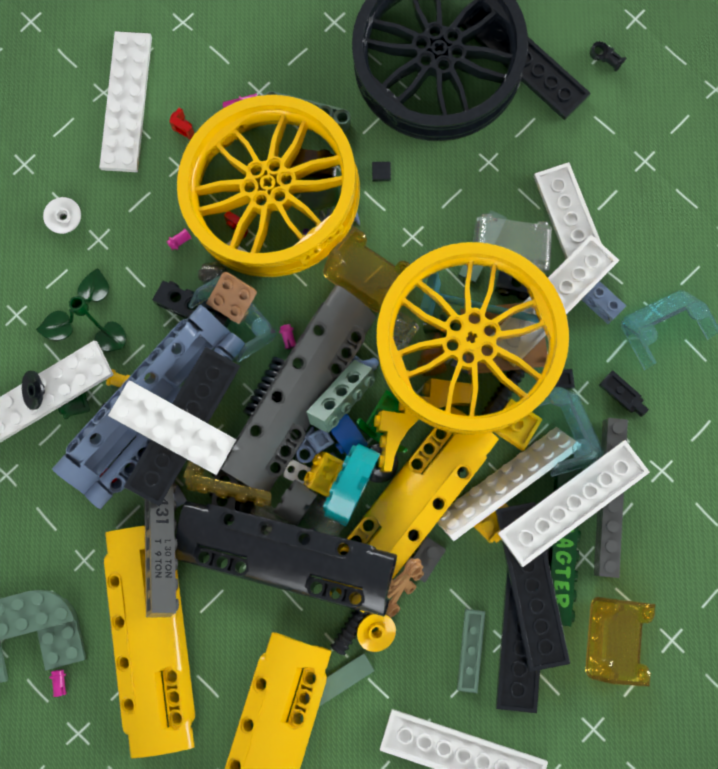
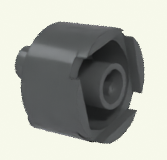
M294 480L281 497V503L279 502L273 512L290 524L298 526L318 494L299 481Z

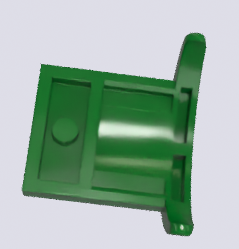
M385 390L366 422L361 418H358L356 421L357 426L378 443H380V437L384 433L376 432L377 427H374L375 416L381 411L401 413L399 411V401L388 390ZM399 445L397 452L406 453L408 449Z

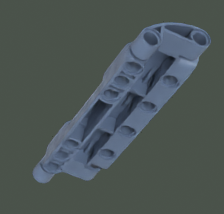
M199 305L187 319L181 320L77 434L67 446L66 454L57 462L52 470L83 493L93 505L102 509L113 496V493H118L125 488L124 485L151 441L150 438L108 416L127 382L130 380L172 404L182 386H179L189 376L205 346L211 350L215 348L213 351L233 361L232 359L242 351L246 344L223 326L205 307ZM176 343V348L171 350L172 345ZM150 373V377L144 380L146 374ZM97 433L94 439H90L91 435ZM130 443V445L122 452V454L113 462V460L121 453V451ZM144 447V450L141 453H138L139 450Z

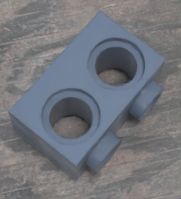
M600 281L581 299L607 324L626 307Z

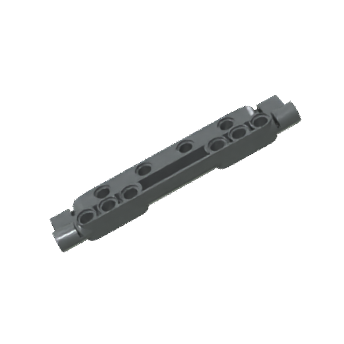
M335 285L326 301L320 305L243 427L221 470L265 497L268 495L274 483L285 471L301 445L305 433L311 425L306 411L350 365L363 344L365 335L376 319L374 313L358 298L344 288ZM315 325L319 326L321 329V334L319 336L315 335L313 332V328ZM353 332L358 336L357 342L351 339ZM343 348L347 349L348 351L347 358H344L341 355V350ZM295 358L301 362L299 369L293 367L292 362ZM333 364L338 366L337 374H333L331 371ZM275 391L280 394L278 402H274L271 398L272 393ZM253 425L259 427V434L257 436H252L250 433ZM293 429L299 432V436L295 440L290 435ZM284 445L289 449L286 456H282L280 453V449ZM276 462L278 464V470L275 473H272L270 471V465Z

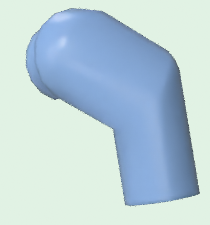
M356 355L353 360L373 368V371L379 365L376 358L364 361Z

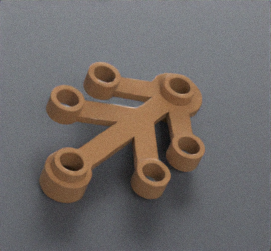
M418 558L407 561L404 565V571L396 579L391 580L387 597L389 599L392 597V599L389 600L386 615L390 618L394 617L400 610L397 601L403 590L407 594H411L416 589V585L409 579L413 578L417 581L424 575L421 560Z

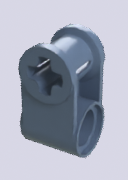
M313 426L307 431L304 440L295 453V459L299 463H308L316 455L315 450L307 440L309 435L316 432ZM302 449L307 450L309 453L307 460H303L299 456Z

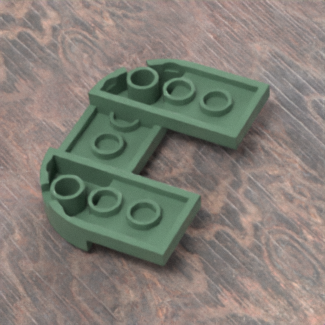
M33 590L0 599V683L8 681L1 640L37 631L45 671L87 659L76 611L66 598L64 599L56 594V592L49 590Z

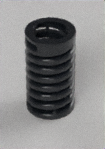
M278 357L272 358V363L268 365L269 369L265 370V376L261 377V382L257 385L258 389L254 390V395L250 397L251 402L247 403L243 413L249 417L252 415L284 364V360ZM272 393V400L278 402L280 397Z

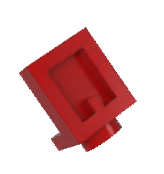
M178 108L170 116L169 122L172 130L191 140L195 134L192 124L184 119L183 109Z
M228 211L224 215L227 222L226 225L236 230L240 217ZM246 229V232H245V234H244V236H243L242 239H244V238L246 237V235H247V233H248V231H249L248 229Z

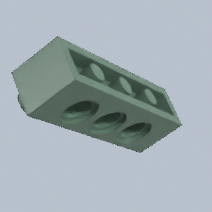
M353 360L306 411L310 424L327 433L336 427L341 418L362 398L367 389L373 386L375 382L373 368Z

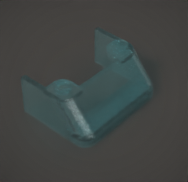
M221 276L195 290L188 305L190 309L209 299ZM253 301L247 310L249 314L243 321L257 337L244 344L236 358L237 363L272 342L277 335L276 327Z
M679 290L623 318L621 322L622 330L644 370L657 363L648 347L658 337L654 325L687 310L689 316L697 320L707 340L718 334V324L704 302L684 290Z
M562 387L553 388L539 406L549 403L561 406L576 442L572 446L575 458L558 462L550 473L551 477L590 466L604 455V450L580 397L576 393Z

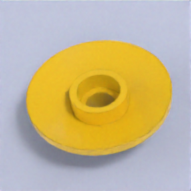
M376 614L366 616L360 622L357 629L358 642L364 649L371 652H379L386 649L393 642L396 635L395 624L386 614L384 617ZM377 627L375 632H371L373 628Z

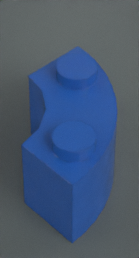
M345 414L338 425L330 431L337 441L335 446L341 454L345 452L348 455L352 446H357L358 443L363 446L368 445L348 414Z

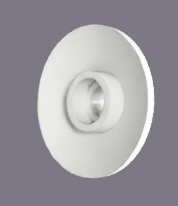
M56 198L46 206L43 214L44 222L55 233H68L74 230L80 223L81 210L78 204L70 198ZM64 215H67V218L65 220H62V217Z

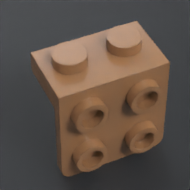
M224 272L206 304L224 314L230 320L240 324L249 314L247 310L254 300L257 291L230 273Z

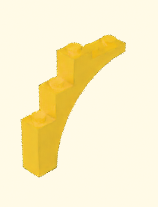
M429 379L423 386L425 397H420L434 407H446L451 381ZM455 383L451 406H470L472 384ZM400 402L399 411L401 413L381 411L374 419V427H377L376 432L384 433L380 437V447H382V454L378 459L380 472L388 473L392 471L394 457L401 440L407 431L419 420Z

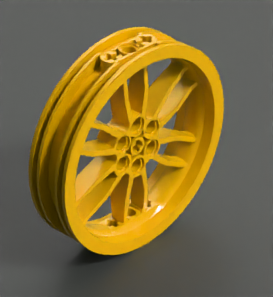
M262 95L243 99L223 108L198 129L187 145L180 162L177 177V195L180 209L187 225L204 248L217 261L242 274L256 277H280L312 267L326 258L342 242L356 217L360 199V180L348 139L332 117L319 107L302 99L284 95ZM277 124L272 136L268 159L260 161L249 142L241 134L259 126ZM287 124L300 126L288 150L282 158L278 157L279 146ZM307 130H311L324 138L336 154V156L311 160L290 168L301 149ZM235 139L241 142L253 159L247 166L232 157L225 150V147L231 145ZM219 152L235 169L246 176L244 179L222 180L201 185L209 163ZM340 165L342 176L321 180H299L319 170ZM280 167L277 171H273L274 168ZM287 180H291L289 184H284ZM342 186L340 198L333 213L322 222L308 206L293 196L295 193L319 192ZM254 188L252 192H248L249 189ZM219 192H240L224 201L200 207L199 196ZM280 197H285L284 200L278 201ZM262 201H266L264 205H259ZM249 204L237 224L230 245L217 238L203 218L206 215L228 212ZM291 206L308 216L316 225L306 236L299 232L286 214V211ZM279 211L290 231L300 241L284 250L259 253L267 236L271 213ZM257 214L261 215L259 229L251 252L237 250L246 229Z
M466 242L451 244L435 249L415 260L397 277L388 290L382 303L377 323L379 361L385 380L394 396L411 414L424 423L456 434L474 435L498 431L517 423L530 414L545 400L558 382L565 366L569 346V328L566 312L560 296L550 280L537 266L520 254L488 243ZM466 265L468 269L464 288L465 314L458 315L442 296L422 281L443 269ZM473 265L486 266L491 269L487 295L481 309L471 307L470 281ZM496 270H500L523 284L528 290L531 301L514 306L494 319L489 320L485 317V312L493 292ZM415 287L420 288L438 303L449 318L446 322H443L426 314L406 299ZM401 306L407 307L421 320L446 333V337L419 342L398 351L393 335L395 322ZM531 307L535 309L539 323L521 329L501 331L499 324L512 315ZM476 316L479 322L472 324L469 321V317ZM452 323H458L461 329L458 331H453L450 328V325ZM492 328L495 335L487 336L484 330ZM543 328L549 345L542 373H538L518 356L497 346L496 341L523 336ZM469 335H471V337H475L473 343H471L470 341L467 342V338ZM455 342L458 348L454 351L449 350L447 344ZM488 347L491 349L492 354L485 356L482 354L481 349ZM442 348L443 354L429 364L410 372L409 370L406 371L402 360L404 355L423 349ZM465 354L471 355L473 362H464L463 356ZM496 356L517 365L536 379L537 382L528 393H525L503 374L493 361ZM450 358H454L457 361V366L449 386L446 409L443 411L422 399L413 390L409 378L428 372ZM484 363L502 384L520 397V400L501 411L476 416L474 412L478 393L477 364ZM461 369L471 371L472 396L468 416L453 414L450 411L454 386Z

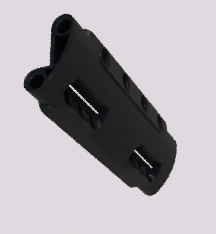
M191 501L184 503L176 532L177 549L175 551V558L178 561L354 610L385 616L389 604L387 595L397 561V554L378 550L374 546L212 504H207L206 506ZM234 517V522L228 525V520ZM267 527H272L271 533L265 535V529ZM310 536V542L302 545L303 538ZM344 546H349V552L346 555H341L340 550ZM209 554V560L203 563L204 556ZM227 559V566L221 568L222 561ZM246 564V570L240 573V566ZM312 576L324 578V579L331 580V581H335V582H339V583H342V584L330 582V581L323 580V579H319V578H315V577H312ZM321 584V592L314 594V587ZM341 589V596L338 599H333L334 591ZM357 594L361 595V601L358 604H353L352 598Z

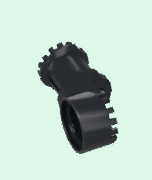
M596 41L589 53L592 59L607 62L616 72L627 59L626 57H621L614 51L613 47H609L603 41ZM594 48H601L603 54H596Z

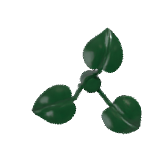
M98 268L89 273L80 283L77 292L78 296L70 299V317L64 311H54L36 329L39 334L47 339L54 341L64 340L73 332L70 324L73 323L75 313L77 316L86 315L101 330L96 333L94 340L98 342L102 351L121 350L126 344V333L120 324L110 321L103 328L88 312L89 306L87 303H90L91 300L95 302L102 301L109 293V284Z

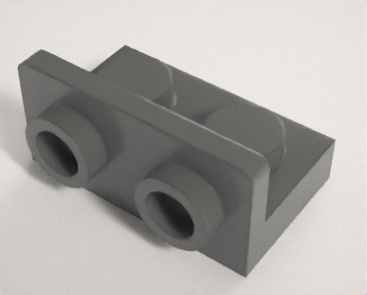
M428 536L418 546L414 556L411 555L407 560L417 558L421 560L424 575L420 580L424 583L446 551L445 548L431 540Z

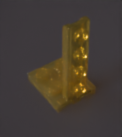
M190 460L188 461L184 478H186L185 483L188 485L187 490L195 491L196 489L201 493L212 492L222 498L229 496L239 502H254L259 507L271 506L272 495L270 492L204 477L205 469Z

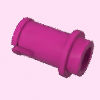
M183 229V231L172 238L169 237V240L166 242L172 250H178L180 245L192 238L188 231Z
M291 324L281 326L279 331L282 334L285 349L294 348L296 344L292 331L294 328L291 327Z
M63 669L52 671L51 676H49L52 679L53 697L67 694L64 679L66 673H64Z

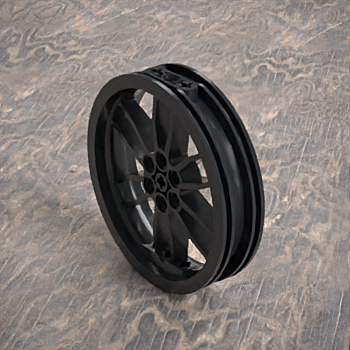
M365 0L357 15L353 29L352 52L357 85L364 101L382 122L409 137L427 141H448L460 139L484 129L507 109L520 85L528 52L527 26L516 0H473L461 11L449 27L442 25L440 0H434L436 21L428 23L420 9L418 0H412L415 16L423 33L415 32L399 24L380 20L389 9L403 0ZM478 7H482L488 16L478 24L462 32L460 27ZM496 20L508 34L510 54L488 47L464 44L480 35ZM373 29H377L398 36L411 44H392L372 40L370 37ZM449 38H455L456 40L450 41ZM423 45L425 48H418V46ZM368 49L393 56L411 57L413 59L398 68L381 84L371 73ZM457 54V55H460L461 57L455 58V57H453V55ZM468 59H487L509 64L507 74H502L480 67ZM423 62H428V63H430V64H429V65H423L422 63H423ZM443 66H444V67H446V68H448V69H446V70H441L440 67H443ZM459 69L479 79L501 83V85L489 99L469 110L464 88L455 70ZM417 71L419 74L413 83L399 97H395L389 88L400 79ZM428 76L436 78L437 101L441 115L414 112L403 105L417 92ZM450 80L458 94L463 112L447 115L442 94V81Z

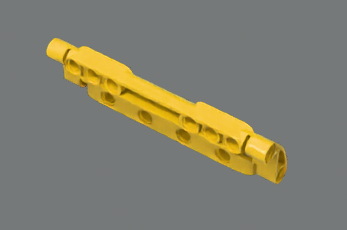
M451 406V413L468 416L462 411ZM434 427L346 539L350 540L353 536L358 535L361 538V543H367L378 550L397 554L393 579L484 463L487 454L499 440L492 432L468 435L444 431L445 437L439 439L436 437L437 428ZM425 444H430L433 447L432 454L424 452ZM414 459H418L421 462L419 470L412 467ZM460 467L466 470L464 478H460L457 474ZM436 498L442 501V507L438 510L433 507V501ZM366 520H370L373 523V528L370 531L363 529V523ZM413 529L418 533L415 541H411L408 538L409 531ZM344 546L340 552L346 551L348 553L349 546ZM327 580V581H330V582L342 584V583H339V582ZM341 589L336 590L338 593L342 594ZM359 594L352 598L353 604H358L361 601V595Z
M145 526L105 532L108 554L104 558L114 657L122 727L124 733L128 735L131 758H142L194 748L191 725L195 719V709L179 580L176 591L179 608L176 614L171 617H146ZM176 570L175 577L178 579V572ZM161 671L163 672L169 727L167 726Z
M271 633L266 653H263L259 658L225 769H239V762L241 765L240 769H300L327 680L325 669L328 666L331 650L309 645L279 633ZM302 668H304L303 673H302V676H301V680H300V683H299V686H298V690H297V693H296V696H295V699H294V703H293V706H292V709H291V712H290V716H289L288 722H286V721H287V718H288V714H289L290 708H291V704H292V701H293V698H294V695H295V691H296V688H297V685H298V682H299V678H300V675H301V672H302ZM314 674H315V676H316L315 682H313V675H314ZM307 693L310 696V700L308 703L305 700V696Z

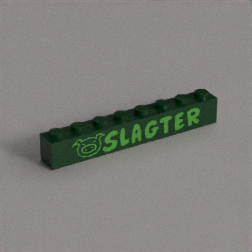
M563 464L556 465L553 492L582 471V467ZM578 526L549 547L548 557L562 626L569 627L575 621L573 602H576L577 592L574 590V582L578 580V570H575L576 562L579 561L577 542H580L581 531L578 530Z

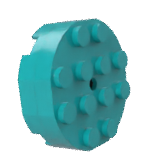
M359 443L357 446H352L343 462L342 471L339 472L336 482L334 481L330 489V495L323 505L325 517L347 526L376 466L380 453Z

